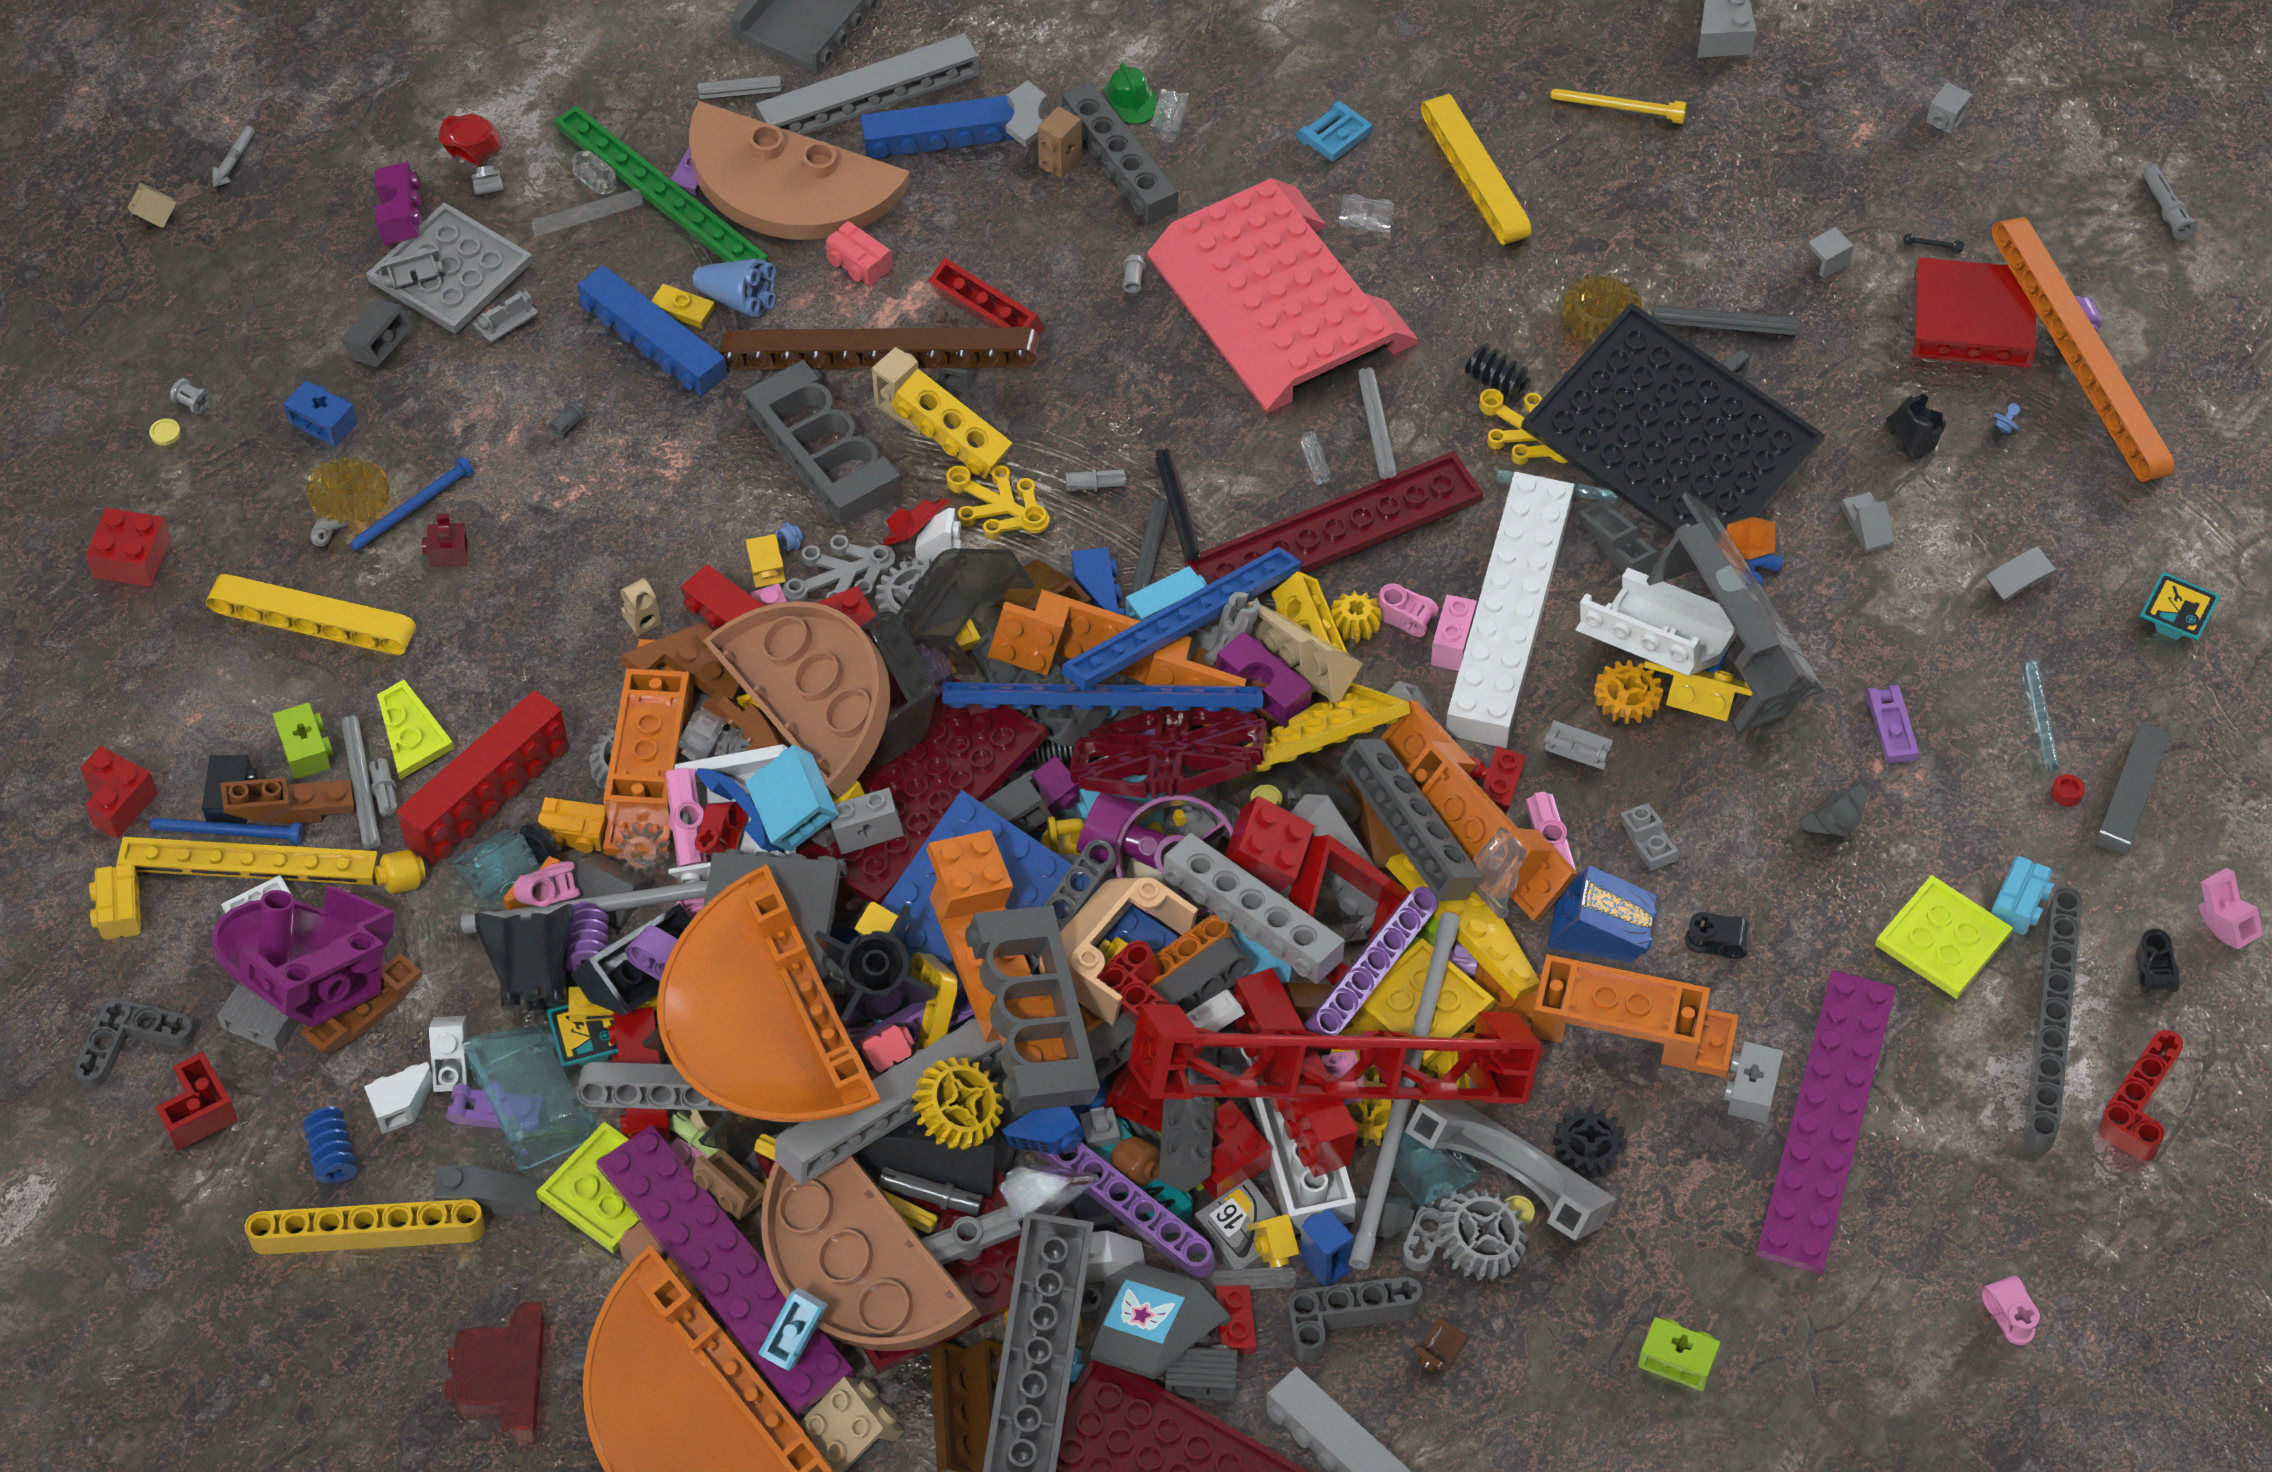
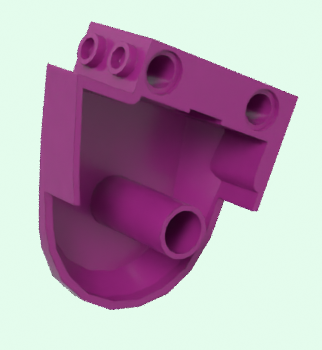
M332 886L326 887L324 909L295 901L294 897L286 891L271 890L263 894L261 900L250 901L234 907L218 920L212 931V953L219 965L235 983L264 999L284 1015L312 1028L380 994L383 952L385 946L393 937L394 911Z

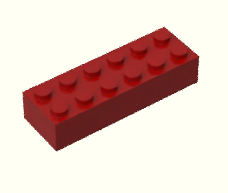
M535 689L396 810L405 846L415 854L420 855L431 866L435 865L440 859L446 858L459 842L470 837L477 826L486 818H491L503 803L509 798L515 797L520 792L521 787L532 778L539 776L547 764L565 752L569 744L562 710Z
M1273 967L1236 979L1234 994L1232 995L1241 1005L1245 1014L1230 1023L1235 1032L1258 1034L1265 1029L1305 1030ZM1243 1048L1246 1056L1253 1058L1254 1062L1260 1058L1259 1048ZM1306 1048L1303 1062L1328 1073L1316 1049ZM1274 1062L1258 1077L1262 1085L1286 1086ZM1300 1073L1298 1086H1323L1320 1082ZM1270 1098L1275 1112H1280L1284 1119V1128L1290 1140L1294 1139L1298 1146V1155L1302 1165L1305 1168L1309 1167L1314 1178L1351 1165L1358 1129L1342 1099Z

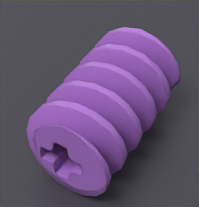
M582 901L573 905L574 918L566 947L565 963L566 969L572 973L586 960L607 948L608 915L590 902Z

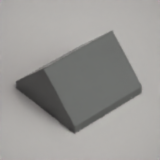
M599 853L578 861L573 879L575 888H579L580 895L565 901L651 889L655 879ZM637 907L605 912L609 918L608 925L621 931Z

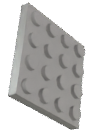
M444 202L418 226L419 237L401 241L366 275L370 283L456 334L533 262L531 253ZM422 248H430V250L437 248L439 259L437 261H441L444 271L438 273V277L419 282L416 272L410 273L413 284L396 289L392 287L386 288L384 276L381 275L380 264L385 263L386 259L394 256H401L402 258L411 256L416 250Z

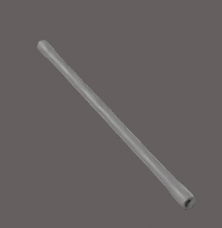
M838 859V862L847 870L845 859ZM708 880L564 901L542 907L531 906L479 913L503 918L520 915L521 920H531V913L549 914L566 904L574 905L582 901L595 904L603 912L702 898L706 895ZM476 913L461 916V927L464 934L477 933L475 928Z
M1451 912L1441 914L1435 936V946L1411 1033L1420 1037H1428L1451 947L1454 945L1460 923V917ZM1407 1050L1404 1064L1419 1071L1424 1050ZM1401 1075L1398 1087H1415L1416 1082ZM1393 1100L1361 1225L1355 1237L1349 1259V1265L1355 1269L1367 1270L1371 1262L1376 1243L1375 1236L1411 1100Z

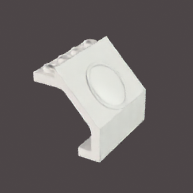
M1627 568L1623 574L1622 589L1612 604L1608 602L1605 607L1592 602V597L1589 594H1585L1580 601L1581 621L1575 629L1576 631L1687 676L1719 664L1737 635L1736 630L1719 603L1663 581L1649 586L1646 581L1649 577L1648 575Z

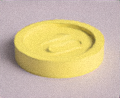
M160 419L153 423L150 428L152 441L162 446L173 444L181 435L179 424L173 419Z
M1260 785L1251 793L1250 801L1258 795L1275 805L1277 801L1282 804V794L1275 786Z
M1519 1195L1505 1199L1503 1203L1511 1200V1206L1509 1207L1511 1211L1521 1210L1517 1221L1527 1222L1526 1227L1530 1225L1535 1214L1532 1202L1526 1197Z

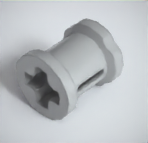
M186 378L179 379L170 392L172 402L176 404L182 403L190 407L191 412L196 415L205 411L211 400L208 390L192 386L191 382Z

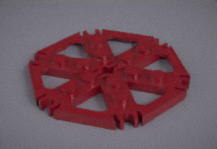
M1165 707L1163 713H1161L1160 708L1094 728V730L1088 732L1089 737H1080L1079 741L1076 740L1069 768L1071 781L1074 784L1079 783L1080 788L1086 791L1147 799L1148 793L1151 794L1152 798H1157V794L1162 792H1168L1169 797L1174 796L1176 790H1178L1179 795L1245 775L1253 770L1252 764L1261 765L1262 761H1265L1268 737L1267 722L1263 718L1257 719V714H1252V712L1230 709L1208 711L1204 707H1191V710L1170 711L1169 707ZM1197 724H1212L1190 731L1191 727ZM1147 729H1156L1154 736L1136 734ZM1240 741H1253V746H1236ZM1098 755L1109 756V757H1106V758H1103V759H1100V760H1097V761H1093V762L1088 763V760H1089L1091 757L1098 756ZM1184 766H1188L1191 770L1212 769L1194 777H1182ZM1147 774V777L1140 783L1122 781L1123 778L1132 775L1141 776Z

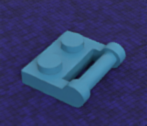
M1337 101L1330 106V110L1311 125L1300 128L1296 132V136L1303 145H1310L1331 162H1334L1372 133L1373 125L1344 103ZM1336 119H1338L1337 122H1335L1333 125H1331L1329 128H1327V129H1326L1325 131H1323L1321 134H1319V135L1317 134V133H1319L1321 130H1323L1325 127H1327L1329 124H1331L1333 121H1335Z

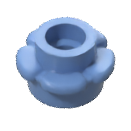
M785 522L783 527L776 531L778 542L784 551L788 552L792 549L796 551L800 548L803 536L798 526H792Z

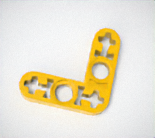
M916 952L910 961V976L937 989V995L934 1000L926 1002L915 1052L927 1048L947 1034L957 993L956 975L934 955Z

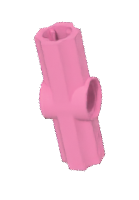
M677 768L667 771L665 778L670 807L668 825L673 832L677 866L684 867L707 863L706 854L699 852L695 847V839L699 833L704 812L698 801L694 769ZM680 812H686L691 816V825L685 824L681 820Z
M1546 791L1534 793L1533 796L1525 801L1532 828L1538 830L1545 838L1555 839L1556 841H1548L1576 870L1566 839L1567 828L1560 820L1553 794H1548Z

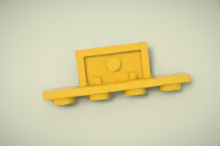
M1647 659L1644 663L1645 668L1674 675L1666 703L1667 706L1727 722L1735 692L1748 696L1753 694L1746 681L1734 679L1733 674L1727 671L1715 670V673L1702 670L1687 676Z

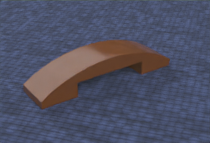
M398 953L382 966L381 992L379 995L312 1028L306 1026L300 1031L301 1036L322 1054L334 1051L350 1043L371 1029L392 1011L415 986L423 975L422 971L404 955Z

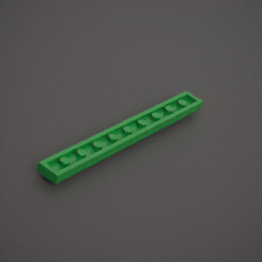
M573 106L554 120L556 129L723 261L764 259L769 263L768 255L578 106Z

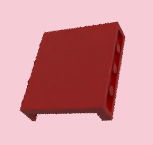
M1918 257L1914 273V280H1916L1915 337L1912 346V357L2031 368L2036 351V311L2008 265Z

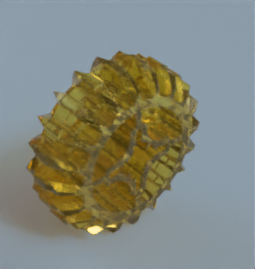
M1597 272L1595 277L1586 274L1583 280L1576 278L1574 285H1569L1565 297H1563L1562 315L1565 319L1566 327L1571 328L1573 335L1581 334L1582 341L1590 338L1594 343L1630 302L1639 308L1642 307L1641 299L1638 298V290L1632 289L1631 282L1623 283L1621 276L1614 279L1610 273L1603 277Z
M344 456L340 460L332 457L330 463L321 462V466L313 468V473L308 475L306 496L311 505V510H315L320 517L326 516L327 521L336 519L339 524L343 521H349L352 524L355 520L364 522L366 517L375 518L376 513L383 512V507L388 503L390 492L385 470L379 469L377 463L370 464L369 459L358 460L357 456L353 459H347Z

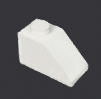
M1110 1231L1093 1232L1085 1284L1106 1281L1108 1276L1134 1262L1145 1264L1142 1242Z

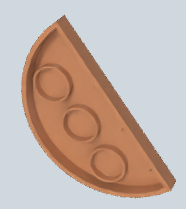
M698 101L691 118L689 129L690 162L697 184L707 199L721 213L734 222L758 233L784 239L818 240L828 238L835 231L838 232L839 228L847 221L861 229L889 212L910 187V171L702 101Z
M790 601L770 604L744 613L715 630L703 642L788 742L813 754L826 786L840 798L861 775L871 760L885 729L890 704V684L886 665L878 648L851 618L834 608L814 602Z
M854 1155L849 1156L802 1186L776 1161L774 1162L766 1184L761 1214L762 1241L770 1272L786 1300L793 1290L800 1288L828 1304L822 1318L818 1320L817 1328L835 1339L860 1348L879 1351H902L920 1348L950 1337L982 1315Z

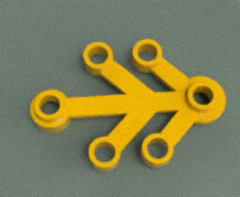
M1486 389L1480 394L1479 408L1485 415H1498L1520 429L1505 431L1492 429L1488 433L1487 444L1490 448L1501 449L1508 442L1539 441L1521 428V423L1525 418L1503 404L1504 397L1499 390ZM1537 393L1527 394L1524 398V409L1530 413L1539 404L1542 397ZM1517 444L1512 448L1511 459L1519 465L1527 463L1529 458L1551 457L1560 463L1569 462L1544 444L1529 447L1524 444ZM1517 453H1523L1525 455L1519 456L1517 455Z
M998 465L992 469V481L998 486L999 494L972 481L969 469L964 466H953L947 471L946 478L949 489L955 493L967 492L989 503L976 507H961L958 510V521L961 522L962 526H972L975 524L976 519L1007 513L1014 516V518L1000 521L997 519L986 520L983 524V533L990 540L999 538L1002 532L1024 529L1028 533H1040L1049 526L1050 517L1044 507L1036 503L1034 495L1035 483L1032 479L1023 478L1017 483V494L1024 499V508L1014 502L1009 483L1010 471L1004 465ZM999 474H1004L1005 476H1004V477H998L997 475H999ZM1023 487H1029L1030 489H1028V490H1023L1022 488H1023ZM964 515H971V517H969V518H965V517H963V516H964ZM989 528H996V530H994V531H990V530H988V529H989Z

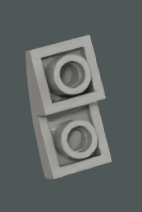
M2037 546L1986 575V580L2001 600L2006 603L2027 587L2030 589L2055 573L2056 569Z
M1649 803L1620 813L1621 822L1631 842L1650 871L1679 860V850L1665 834L1663 821Z

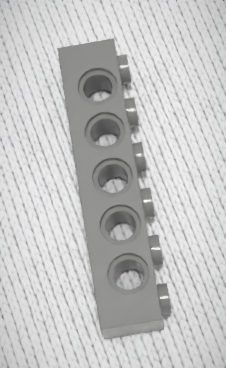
M1189 833L1164 855L1163 876L1171 885L1181 888L1195 902L1208 907L1222 921L1229 922L1242 931L1249 940L1256 941L1266 948L1273 957L1286 962L1300 976L1307 977L1317 984L1343 960L1345 942L1343 938L1194 834Z

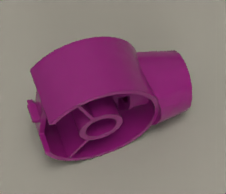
M1100 793L1086 818L1077 843L1076 852L1081 854L1086 845L1091 841L1102 839L1107 841L1114 850L1116 863L1111 872L1117 875L1118 878H1127L1125 868L1126 855L1136 859L1137 862L1158 870L1163 875L1164 855L1186 836L1178 834L1168 836L1152 828L1148 829L1141 826L1142 821L1154 812L1171 806L1187 805L1212 813L1222 822L1200 838L1206 844L1211 843L1227 830L1232 836L1234 828L1214 806L1195 797L1186 795L1164 796L1148 803H1142L1113 794ZM1098 849L1092 854L1091 858L1102 864L1107 861L1109 852L1104 849ZM1179 888L1180 897L1188 902V894ZM1206 907L1197 912L1195 922L1202 921L1216 913ZM1142 909L1143 911H1145V912L1148 913L1149 915L1155 917L1154 915H1152V914H1151L1150 912H1148L1147 910Z

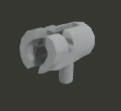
M1235 592L1230 596L1228 603L1225 604L1214 647L1204 656V660L1209 665H1214L1217 661V653L1243 631L1251 636L1261 604L1256 600L1252 603L1251 608H1243L1246 605L1249 594Z

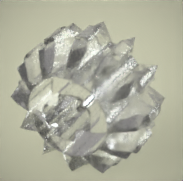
M638 822L633 823L632 831L625 828L621 832L624 839L617 840L615 843L616 847L624 850L616 855V859H626L627 862L623 865V870L627 871L633 866L634 876L636 877L641 874L643 869L648 877L654 874V868L662 870L665 867L662 859H668L671 854L669 851L662 849L670 844V840L659 839L663 833L662 828L657 829L654 833L651 832V822H647L643 830ZM641 843H643L642 847L647 845L649 848L645 856L643 851L639 853L636 849Z

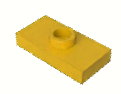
M666 284L661 285L651 302L675 320L700 329L704 327L716 309L714 301Z

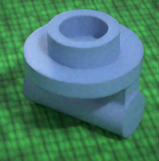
M2016 403L2010 404L2005 416L1994 413L1992 416L1996 421L1994 426L2006 434H2010L2011 431L2018 432L2020 426L2013 422V420L2018 417L2019 405Z

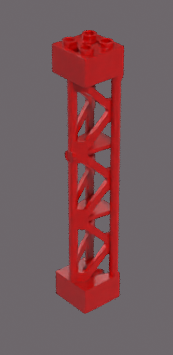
M1140 1004L1128 1067L1149 1099L1240 1097L1472 1100L1486 1103L1527 1104L1530 1091L1534 1088L1535 1084L1534 1073L1537 1061L1542 1056V1043L1515 1012H1479L1474 1033H1464L1458 1038L1420 1037L1398 1031H1366L1359 1036L1320 1035L1296 1029H1265L1258 1034L1218 1033L1204 1028H1195L1179 1005ZM1193 1048H1259L1260 1058L1241 1076L1237 1077L1195 1057ZM1306 1048L1359 1050L1360 1060L1341 1078L1334 1077L1303 1062ZM1407 1050L1457 1052L1459 1060L1439 1080L1404 1064ZM1274 1062L1286 1086L1257 1085L1256 1079ZM1374 1064L1386 1087H1358L1357 1080ZM1188 1066L1219 1081L1221 1085L1189 1084L1184 1069ZM1466 1072L1478 1088H1457L1456 1081ZM1300 1073L1320 1082L1323 1086H1298ZM1401 1075L1422 1085L1423 1088L1398 1087Z

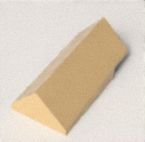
M1254 601L1248 603L1249 608H1251ZM1260 605L1258 617L1252 631V638L1258 639L1272 655L1283 659L1287 666L1297 675L1304 676L1312 686L1311 693L1318 690L1333 703L1341 701L1363 663L1283 614Z

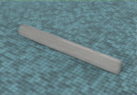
M1370 367L1367 369L1362 368L1358 372L1359 383L1379 474L1382 479H1392L1396 476V467L1375 372Z
M352 715L344 717L341 722L362 843L366 850L379 848L381 842L358 717Z

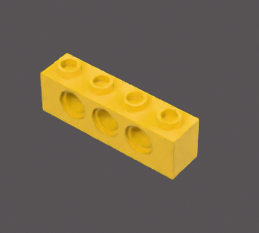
M919 369L896 392L890 405L900 417L911 421L923 435L934 439L947 454L957 457L966 465L970 472L980 475L983 479H986L992 472V469L1001 462L1012 445L1010 440ZM921 405H927L931 410H925ZM944 423L953 425L955 429L946 427ZM968 442L976 443L979 448L970 446Z
M1297 571L1272 592L1276 603V612L1283 614L1347 653L1317 579Z

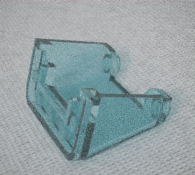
M541 1026L476 1035L461 1041L468 1068L474 1081H477L478 1085L481 1086L502 1129L504 1139L510 1149H512V1158L519 1172L581 1146L592 1135L591 1127L596 1125L592 1113L588 1107L582 1109L553 1051L556 1048V1043L549 1029L543 1031Z

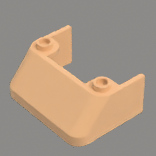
M1113 878L1107 880L1060 932L1078 1002L1112 1026L1117 1022L1123 996L1097 979L1104 969L1105 959L1102 952L1095 946L1132 904L1147 910L1181 935L1192 929L1195 924L1198 909L1153 878ZM1040 957V962H1039V970H1040V973H1041V974H1046V973H1045V969H1044V965H1043V961H1042V957Z

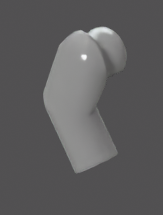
M345 512L318 519L310 534L312 543L317 546H324L329 542L334 530L349 526Z

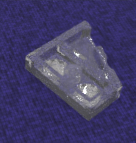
M1499 827L1474 857L1472 863L1482 875V879L1474 888V891L1498 918L1506 919L1510 912V909L1507 908L1511 890H1516L1519 879L1518 871L1523 865L1527 850L1507 828Z

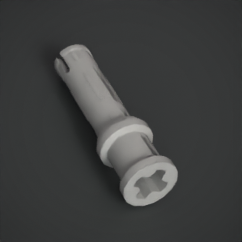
M2157 164L2147 165L2143 172H2141V175L2162 209L2161 216L2165 222L2170 224L2173 237L2176 240H2184L2191 237L2196 232L2198 225L2187 214L2186 204L2176 198Z

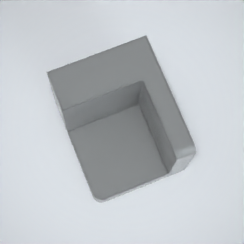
M1836 227L1809 241L1808 247L1822 260L1819 275L1824 279L1850 265L1854 245Z

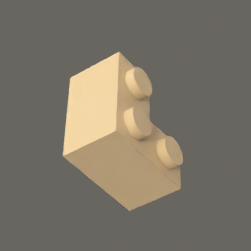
M894 347L871 368L875 407L920 436L922 433L918 427L908 419L900 417L895 409L890 406L896 392L919 369L918 361L913 355L904 353L897 347ZM921 405L923 409L931 410L927 405Z

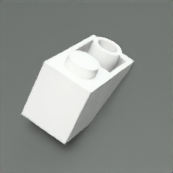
M948 508L935 515L918 531L915 547L918 565H923V562L929 559L930 567L941 563V569L953 570L955 558H960L962 551V540H959L961 522L955 519V508Z
M467 1016L433 1017L429 1025V1040L434 1092L452 1091L455 1085L468 1086L469 1038Z
M428 1062L420 1065H411L402 1072L389 1077H380L371 1084L364 1086L382 1134L415 1121L433 1087V1077Z

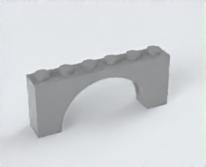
M1426 1100L1419 1103L1405 1130V1133L1432 1150L1451 1149L1482 1159L1517 1178L1533 1190L1547 1205L1551 1214L1547 1223L1575 1241L1602 1228L1617 1198L1461 1100Z

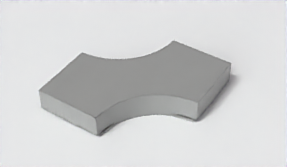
M1028 80L1007 94V102L1013 109L1014 115L1005 125L1006 132L1024 147L1038 139V126L1042 123L1039 113L1047 104V95Z

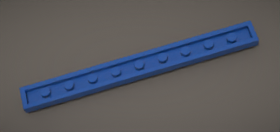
M1277 547L1065 662L1061 674L1083 690H1086L1222 615L1225 604L1228 603L1230 596L1235 592L1249 594L1247 598L1249 600L1291 577L1297 571L1300 572L1301 561L1282 548Z
M943 682L942 703L949 704L953 708H964L968 704H981L983 708H998L1000 704H1013V707L1018 709H1028L1032 705H1045L1048 709H1061L1064 705H1077L1079 709L1090 710L1095 709L1097 705L1109 706L1113 710H1125L1128 706H1141L1140 708L1143 710L1152 711L1158 710L1160 706H1172L1177 711L1191 710V707H1204L1208 711H1221L1223 707H1236L1238 711L1251 712L1255 708H1263V692L1261 686L1095 684L1083 690L1076 684Z

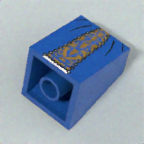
M1588 865L1576 876L1555 902L1547 946L1553 949L1632 962L1641 954H1645L1651 946L1652 936H1650V931L1657 915V909H1655L1657 895Z

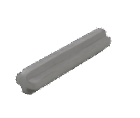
M779 75L698 83L700 99L780 92L782 89Z

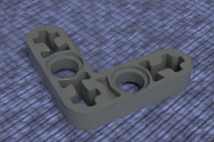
M122 999L110 1000L102 1007L75 1064V1074L82 1086L86 1088L99 1087L106 1081L127 1036L172 1047H184L194 1039L195 1031L193 1024L188 1016L181 1013ZM119 1012H122L124 1016L117 1015L119 1014ZM111 1015L117 1016L114 1023L111 1018ZM153 1017L157 1020L152 1028L142 1029L139 1027L140 1022L145 1018ZM181 1026L184 1027L185 1031H179L177 1035L173 1034L172 1030H179ZM102 1038L113 1039V1043L107 1049L95 1047L96 1043ZM95 1065L97 1072H91L89 1076H86L85 1071H91Z

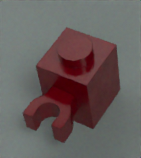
M449 513L437 514L438 524L427 525V537H422L423 555H428L430 567L467 566L469 541L465 523H451Z

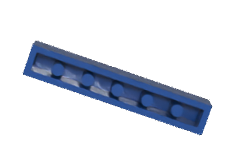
M1007 95L863 114L861 115V126L866 157L872 159L1014 140L1006 132L1005 126L1012 119L1014 111L1009 106Z
M604 265L577 284L578 301L585 311L592 312L599 317L606 327H612L625 342L632 343L638 347L646 358L655 360L667 374H673L688 390H694L702 397L727 377L724 356Z

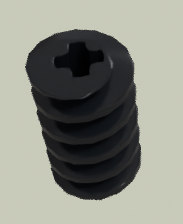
M1484 343L1469 358L1465 367V374L1470 373L1473 379H1480L1481 384L1489 385L1490 389L1499 390L1503 397H1508L1510 402H1518L1528 391L1531 379L1526 377L1529 370L1528 367L1523 366L1517 371L1518 361L1514 360L1508 366L1509 356L1507 354L1498 360L1500 351L1494 349L1489 354L1490 344Z

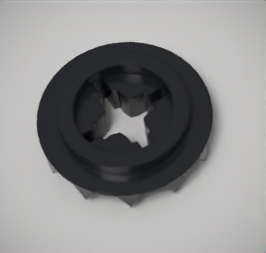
M530 821L521 827L519 832L521 845L533 862L542 866L548 856L560 861L562 860L560 854L561 847L556 844V838L552 837L549 829H544L538 822L534 824Z

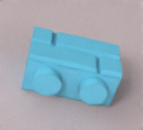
M2021 856L2015 857L1991 913L2012 926L2014 932L2022 935L2027 933L2030 924L2037 926L2044 908L2039 907L2041 900L2048 902L2055 885L2049 882L2053 872L2051 868L2038 863L2033 864V861Z
M800 1288L793 1290L758 1354L788 1371L794 1368L819 1324L818 1320L822 1318L828 1304Z

